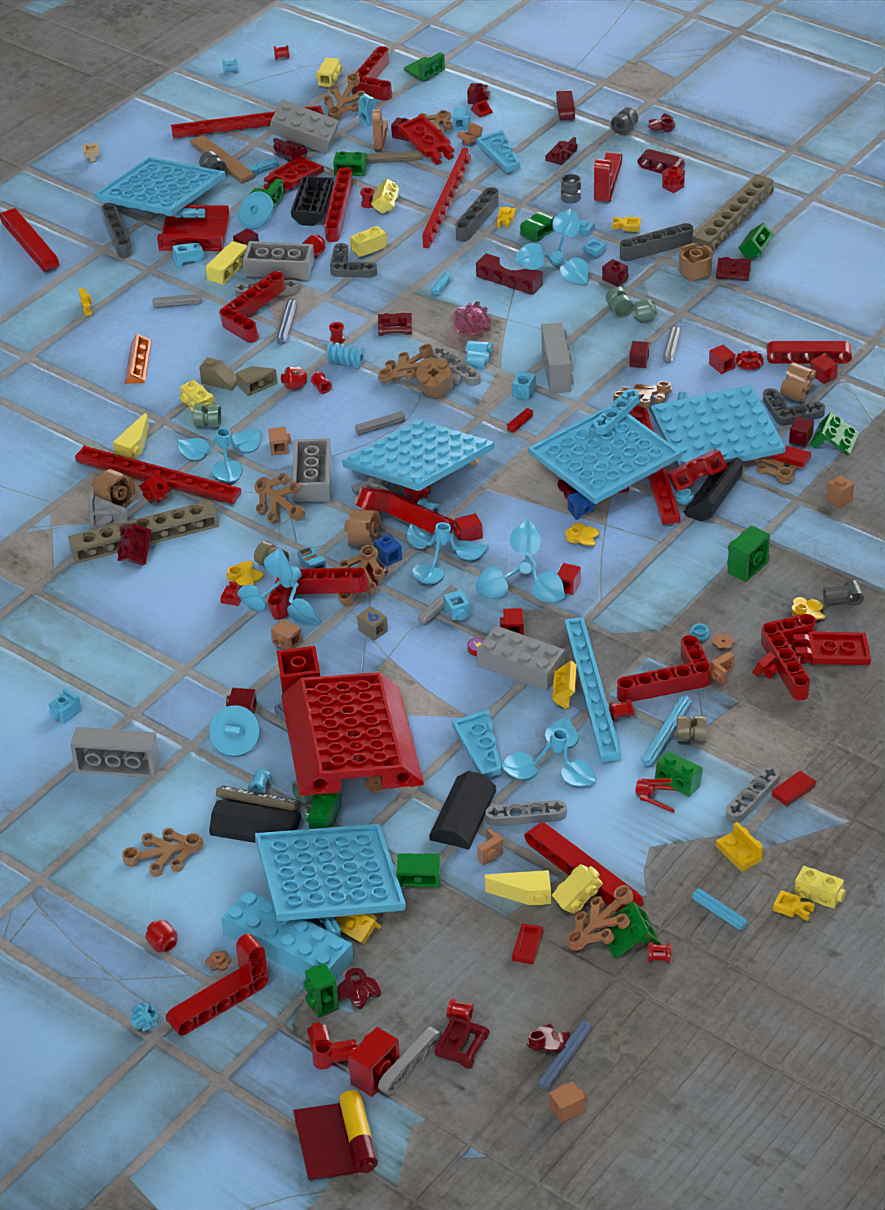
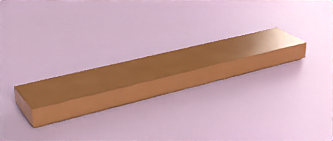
M204 135L190 140L191 145L202 154L207 151L215 152L227 165L226 172L239 182L244 183L255 178L251 170Z

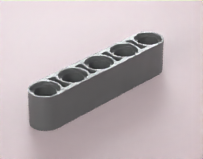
M486 188L456 222L457 241H468L498 207L499 196L497 188Z
M106 203L102 205L105 226L117 255L120 258H128L132 255L130 238L116 205Z
M683 223L622 240L620 242V259L632 261L691 244L693 242V225Z

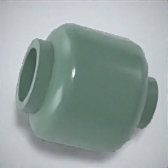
M648 298L635 302V309H631L634 319L638 318L641 323L653 320L655 314H658L654 301Z

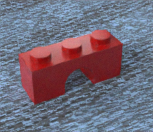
M713 449L666 473L673 489L679 492L695 484L694 481L705 475H713L727 468L721 451Z

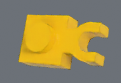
M500 207L497 215V228H500L501 225H506V229H509L510 222L513 223L516 208Z
M625 216V219L620 217L613 218L612 229L623 228V231H640V217Z
M85 288L78 289L85 317L91 316L90 304L92 301L90 293L87 294Z
M781 890L773 904V911L792 918L797 914L802 919L808 921L810 912L814 911L815 904L801 902L800 896Z

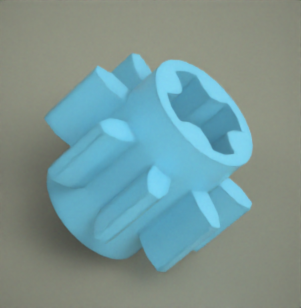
M143 1002L131 1009L133 1014L130 1016V1021L134 1028L138 1030L142 1028L143 1032L157 1025L155 1019H157L158 1013L151 1004L146 1005Z

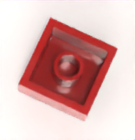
M316 646L277 651L282 694L300 678L320 677Z
M376 1027L371 1033H367L363 1041L357 1047H354L348 1055L351 1085L373 1097L379 1091L378 1084L381 1077L400 1058L399 1040L379 1027Z

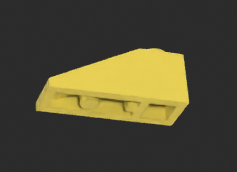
M146 413L113 441L114 454L136 459L143 453L149 431Z
M549 870L485 874V892L527 905L551 904Z

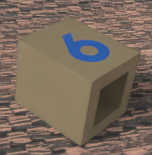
M369 607L357 615L358 630L372 640H376L388 631L387 617L373 607Z

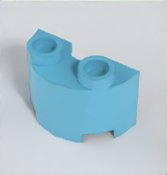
M468 341L465 348L467 354L464 362L474 369H485L486 363H489L490 360L489 352L492 353L493 342Z

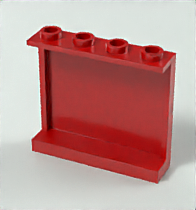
M186 205L183 209H205V218H198V216L196 218H183V216L175 218L174 215L166 216L162 233L157 236L159 251H172V246L190 243L200 244L203 251H222L230 222L229 205Z

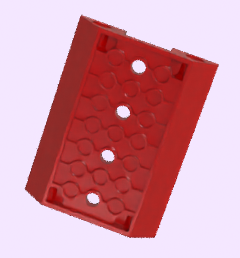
M373 672L300 678L281 695L299 796L341 792V779L380 776L382 789L424 785L400 688L382 673Z

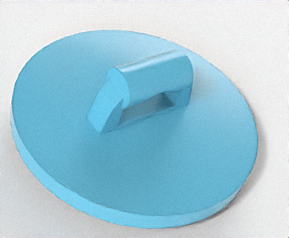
M261 191L249 194L241 202L238 209L240 224L251 230L262 227L269 220L273 212L271 197Z
M241 706L225 707L218 711L211 721L209 729L210 739L215 748L223 754L229 756L246 754L254 748L259 739V722L256 716L247 708Z

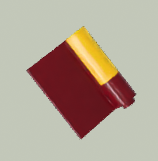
M349 1090L342 1093L339 1097V1103L293 1110L308 1180L361 1172L368 1173L373 1171L378 1165L362 1095L359 1091Z

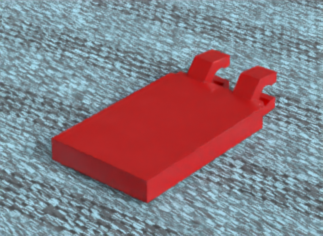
M423 114L398 125V131L425 157H430L436 166L442 162L439 160L442 158L440 152H443L444 157L448 160L454 158V155L451 153H454L455 150L450 145L451 141Z
M302 156L269 172V175L264 178V181L268 183L264 185V188L268 190L276 179H281L284 194L287 188L293 189L300 185L302 176L315 177L324 172V166Z
M807 631V634H793L791 647L795 650V655L801 664L807 661L811 664L870 665L871 663L866 633Z

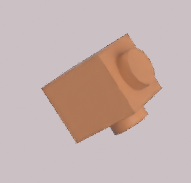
M286 427L269 428L271 456L289 454L288 444H291L290 433L287 434Z
M842 475L830 480L827 485V500L838 508L853 501L854 483Z
M282 619L271 628L272 643L284 650L296 648L302 643L301 627Z
M573 1081L549 1092V1107L560 1123L585 1112L586 1095L581 1088L578 1089Z

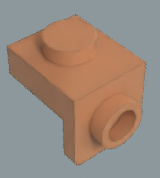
M470 123L468 131L458 132L457 138L462 139V142L466 144L476 142V138L482 135L483 127Z
M727 652L711 661L712 679L724 686L727 681V673L734 670V655L731 652Z
M491 828L486 830L487 841L477 847L478 861L483 866L503 854V839L500 834L495 833Z

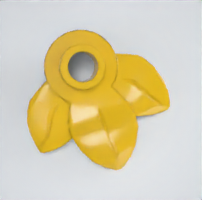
M581 522L573 523L571 528L565 531L568 542L574 544L580 542L588 546H594L596 543L593 538L600 535L598 529L592 526L586 527Z
M244 561L238 565H233L228 568L226 573L229 581L236 582L241 587L244 585H254V582L261 580L264 576V572L253 569V561Z
M797 597L793 600L792 616L811 614L816 620L825 618V615L820 612L824 606L821 601L815 599L807 601L803 597Z

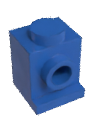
M580 492L568 495V511L575 520H578L579 516L594 512V506H597V504L591 502Z

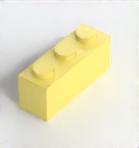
M231 241L207 264L205 269L207 280L224 285L243 267V257L247 245Z

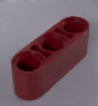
M572 90L556 91L559 120H575Z
M652 149L645 150L637 160L641 168L660 174L672 165L680 169L685 167V162L681 157Z

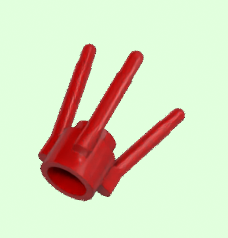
M642 778L637 780L635 793L640 796V800L647 801L672 813L674 812L673 808L649 798L650 795H654L655 789L674 790L669 785H659L660 783H671L672 779Z

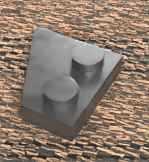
M88 494L91 530L128 521L126 508Z

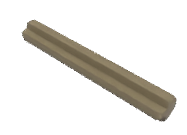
M420 151L367 154V163L423 159V154Z

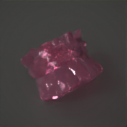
M478 301L473 304L469 303L465 307H459L452 316L455 331L462 335L468 332L477 334L490 331L491 326L488 323L491 322V318H488L486 313L488 308H482Z

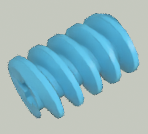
M332 341L328 344L327 360L329 363L347 365L348 367L354 366V368H359L362 365L365 357V348L362 347L359 352L358 346H355L353 350L352 345H349L346 349V344H342L341 348L338 342L334 347Z

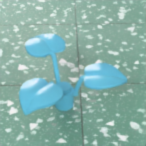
M567 210L556 215L552 223L554 231L562 234L558 250L553 251L551 256H548L546 253H542L540 244L528 243L518 251L514 262L526 269L537 270L543 266V256H545L552 266L559 267L563 265L560 273L566 281L577 285H587V263L578 257L571 258L569 262L563 261L564 255L561 252L565 235L570 238L575 237L580 229L578 215L573 210Z
M221 427L217 429L216 436H213L210 446L206 440L201 438L178 439L177 443L179 451L186 459L200 461L204 459L205 454L210 453L216 442L219 448L223 449L224 462L215 463L212 467V474L220 481L232 483L240 478L242 467L238 461H227V447L231 442L233 448H238L240 452L250 453L256 451L260 445L261 429L242 431L232 435L228 428Z
M529 519L515 528L510 535V545L513 550L518 553L524 552L525 559L520 562L519 568L503 576L501 568L489 567L480 574L476 583L478 593L493 599L500 598L508 590V582L505 579L521 571L524 574L533 573L536 583L532 585L531 591L538 600L546 603H555L566 598L563 582L555 572L545 571L540 574L539 579L537 578V571L535 570L537 563L527 553L536 554L539 551L541 537L538 529Z
M443 522L436 525L434 534L413 524H410L407 530V542L412 547L423 549L437 543L432 566L419 564L412 571L413 577L416 580L426 584H436L444 578V571L440 568H435L440 545H446L450 540L452 549L457 551V556L465 560L480 558L488 550L489 545L471 541H457L454 544L453 534H450L451 526Z
M281 548L269 554L264 560L267 571L271 575L279 577L280 580L262 594L254 585H244L238 590V596L248 608L254 611H262L266 607V602L262 597L266 596L280 584L286 588L293 587L289 599L291 605L287 608L289 615L296 622L303 625H315L321 621L306 600L301 598L293 600L296 588L299 585L297 581L302 576V573L296 566H290Z
M568 716L556 721L547 728L544 735L547 744L536 761L533 762V758L527 753L516 752L509 755L501 763L502 769L511 777L519 780H528L537 775L535 766L539 764L548 749L551 748L556 753L563 751L566 766L561 770V777L568 785L584 787L591 786L596 781L592 768L586 762L575 759L571 763L568 761L567 749L575 746L579 739L578 733Z

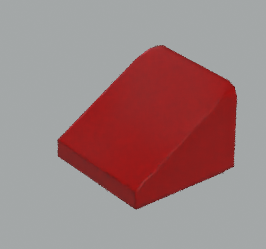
M486 99L473 104L471 107V111L478 117L493 113Z

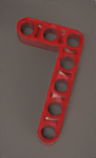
M377 47L356 71L359 75L360 83L353 88V95L358 91H365L367 95L377 100L387 101L392 99L391 82L376 79L389 64V50L387 47Z
M606 152L604 160L595 159V201H611L622 165V153Z
M280 271L271 272L221 308L219 315L223 328L248 343L257 341L259 335L256 322L248 317L286 289L283 273Z
M362 487L356 506L365 510L387 512L432 534L435 532L436 525L441 522L451 526V534L456 522L451 518L385 489Z
M361 567L300 569L302 576L297 581L299 585L296 588L293 600L297 594L363 593L370 588L365 569ZM280 584L271 591L267 603L275 620H281L288 616L287 608L291 605L289 599L293 587L286 588Z
M801 614L765 623L762 626L761 645L767 654L771 652L776 656L773 664L778 667L777 672L793 699L799 701L805 700L809 696L810 678L790 644L793 641V634H807V631H815L816 618L811 614Z
M693 635L682 637L680 655L684 663L683 665L619 678L617 680L618 701L625 702L626 699H630L631 702L707 687L711 679V665L698 638Z
M250 933L242 935L236 942L239 969L168 1011L165 1019L178 1035L184 1036L262 990L267 985L269 978L265 949Z

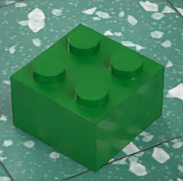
M751 525L746 530H743L735 540H732L728 545V573L747 582L761 570L769 560L770 534Z

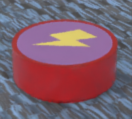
M473 638L469 640L467 644L468 652L473 656H477V649L484 639Z

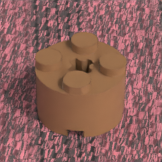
M698 243L683 246L679 254L680 273L687 277L689 281H696L699 278L711 276L712 249L704 244L703 247L698 246Z
M430 358L423 359L420 362L416 371L419 389L426 397L432 399L445 396V393L452 390L453 378L447 360Z
M791 363L786 372L787 377L782 382L780 394L804 404L807 398L806 393H811L814 383H811V381L814 380L817 371L797 363Z
M112 469L101 473L92 483L94 496L123 508L129 506L132 501L130 500L131 495L135 494L133 479Z
M351 509L349 520H346L344 525L345 531L348 532V545L356 547L374 546V540L381 536V534H377L378 528H381V517L378 511Z

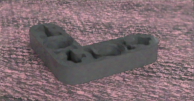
M338 243L334 246L330 263V273L332 276L371 278L377 275V265L375 263L347 262L349 256L347 244Z
M768 388L763 391V402L779 425H791L797 416L814 420L825 415V405L821 402L788 407L776 389Z

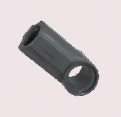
M849 580L843 586L823 588L825 604L847 602L849 605L855 606L864 599L860 584L856 580Z

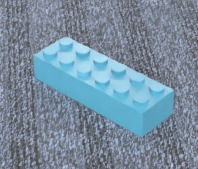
M247 890L221 917L224 935L237 941L242 935L250 933L264 947L267 958L305 977V970L326 963L335 980H337L354 961L352 943L305 919L276 921L271 901L250 890Z

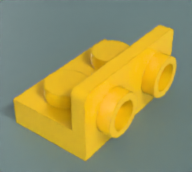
M569 661L554 671L552 700L564 709L569 708L570 697L575 693L577 664L573 661Z
M738 822L733 824V832L716 840V847L741 872L762 861L763 846L761 842L754 839L749 834V831Z
M373 914L334 916L342 929L341 932L363 945L374 928L378 930L381 928V925L376 922L378 918Z

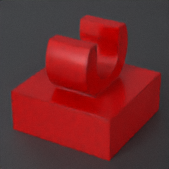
M229 582V586L226 585L220 597L222 604L240 605L241 598L238 596L240 588L236 582Z
M769 652L757 663L752 673L757 678L764 673L768 679H771L778 670V667L773 664L776 656Z

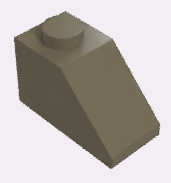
M207 357L200 365L202 384L230 391L237 385L236 374L223 361Z
M250 366L236 372L237 386L247 396L277 384V374L274 368Z

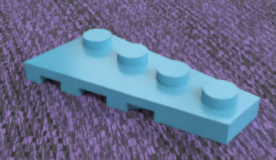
M503 130L476 138V144L506 173L520 168V162L515 152L512 151V146L509 145L507 136L505 137Z
M486 710L453 720L452 727L478 773L484 774L487 778L500 775L501 765L496 748L490 711Z

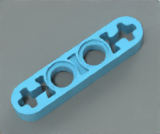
M634 389L623 392L595 419L594 432L604 435L611 431L639 403V392Z

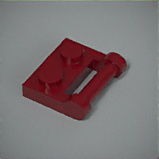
M412 313L378 314V336L390 333L412 334Z
M452 1016L434 1049L435 1055L460 1063L463 1067L470 1069L475 1062L474 1057L483 1040L488 1038L490 1030L485 1026ZM470 1034H475L476 1036L467 1053H462L461 1051Z

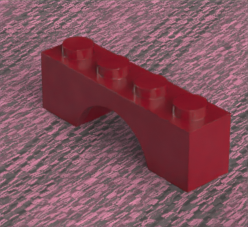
M487 253L476 262V277L534 295L543 285V271L526 268L521 270L506 269L501 266L500 257Z

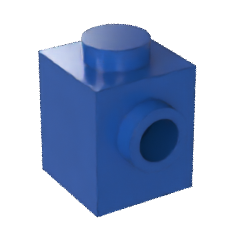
M390 533L374 540V547L378 550V558L386 567L402 560V546Z

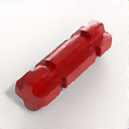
M526 408L507 424V430L512 433L533 417V410Z

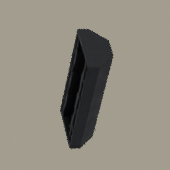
M302 176L291 209V217L303 226H315L323 219L333 188L334 178Z
M739 457L727 462V468L708 476L695 494L694 499L684 509L683 512L687 517L702 522L714 515L742 475L743 462Z
M467 771L457 776L429 834L430 841L469 850L485 817L486 809L490 806L496 793V785L481 773Z
M217 800L211 813L209 833L210 836L256 843L255 833L297 830L301 821V813Z

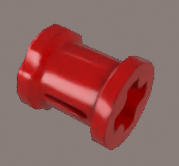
M288 45L285 47L274 46L275 60L282 57L290 58Z
M362 188L360 191L362 196L361 206L363 208H372L371 203L373 201L374 189Z
M341 322L331 323L329 325V330L331 331L330 342L342 344L345 341V336L343 335L344 324Z
M316 372L312 375L311 383L317 386L319 393L325 394L331 390L332 383L325 378L323 372Z
M630 699L617 704L609 703L610 715L613 720H617V717L627 715L632 717L634 715Z
M649 942L648 962L662 960L670 963L671 943L667 945H654L653 942Z
M451 998L446 1016L447 1018L454 1016L471 1021L474 1004L457 1002L456 999Z

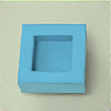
M580 219V229L577 234L588 236L594 230L595 223Z
M591 239L583 246V252L596 257L606 250V243L596 239Z

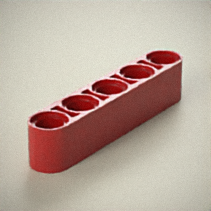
M771 341L766 346L767 360L772 364H810L811 360L823 354L837 364H845L852 360L851 344L847 341Z

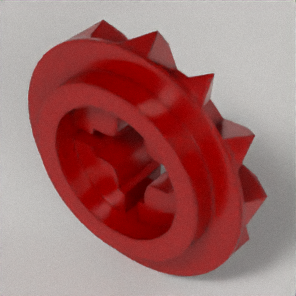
M742 351V353L737 354L736 364L740 368L754 370L763 365L764 358L757 351Z

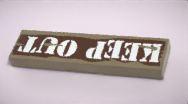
M225 785L216 789L217 797L292 812L299 809L301 800Z

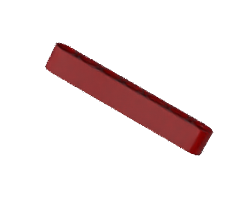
M340 168L337 172L324 224L325 239L328 242H337L340 239L353 186L352 170L350 168Z
M16 208L0 213V219L4 227L43 272L60 266L56 254Z
M540 822L524 834L525 840L530 847L568 876L580 864L588 868L591 866L600 874L598 878L602 881L603 885L598 889L595 896L601 897L608 906L615 900L614 891L621 885H627L632 891V902L634 901L640 907L643 906V898L636 890L546 823ZM621 905V906L616 910V912L620 911L621 909H623V908L626 907L627 905Z

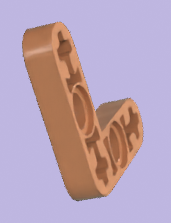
M373 109L374 150H383L388 133V120H382V110Z

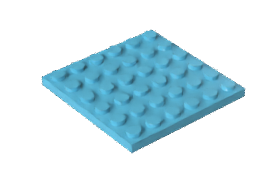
M148 157L94 193V199L103 203L108 202L127 206L128 208H137L141 211H151L156 214L161 213L166 216H173L176 212L193 202V200L202 196L207 190L220 183V181L226 178L225 171Z
M752 385L650 406L651 414L664 440L682 452V458L675 461L677 467L713 449L721 451L725 463L737 457L743 462L785 452V445Z
M609 406L528 447V453L594 504L681 459L682 452L629 414L607 434H596L594 432V421Z
M417 419L413 423L401 427L400 430L388 434L387 437L375 441L374 444L363 447L361 451L350 454L349 457L342 460V464L345 468L420 491L494 450L495 444L485 438L475 437L472 434H465L458 430L448 429V427H441L435 425V423H428Z
M380 824L255 833V842L276 921L405 910L406 903Z

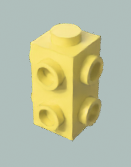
M325 58L320 65V69L316 72L318 86L330 87L337 82L339 74L342 73L340 59Z
M387 178L377 187L371 205L382 214L387 211L390 212L395 206V200L398 198L399 188Z
M376 226L350 236L351 251L360 258L387 247L386 232Z
M195 380L180 386V400L192 412L195 404H205L208 407L215 402L214 396Z
M580 864L564 882L558 885L552 896L563 910L575 914L583 908L586 901L591 896H594L603 885L602 881L598 878L600 874L593 867L590 866L588 868Z
M803 866L795 880L794 894L835 909L837 903L843 901L846 890L843 889L844 880Z

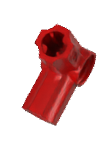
M320 1022L312 1023L307 1028V1035L313 1055V1065L318 1069H328L334 1062L348 1060L350 1051L357 1047L355 1039L331 1043L326 1025Z

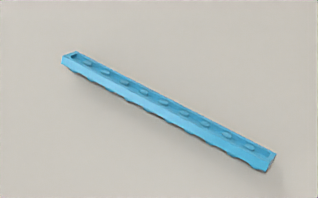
M584 617L564 619L566 633L574 663L577 664L576 670L601 762L620 760L621 751Z

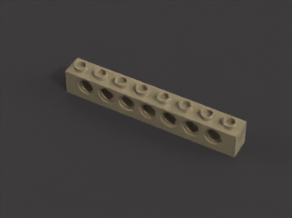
M756 174L693 236V243H698V246L703 247V244L707 245L713 252L716 251L772 195L774 191L773 179Z
M208 500L68 536L71 553L77 564L116 554L120 546V532L123 526L131 523L152 529L149 545L219 526L217 512L212 501Z

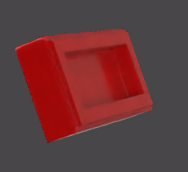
M785 445V452L772 455L771 459L804 468L812 456L810 451Z
M800 770L773 789L771 796L787 807L815 787L816 781Z
M522 923L512 954V961L534 964L543 935V927Z

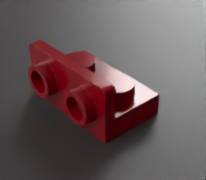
M572 137L569 142L559 141L545 155V161L563 165L577 151L576 137Z
M273 139L275 152L293 160L307 154L306 147L290 140Z
M729 257L718 258L716 278L749 281L751 260L744 258L731 259Z
M135 523L123 526L120 532L121 540L117 550V561H129L141 566L146 565L152 529Z

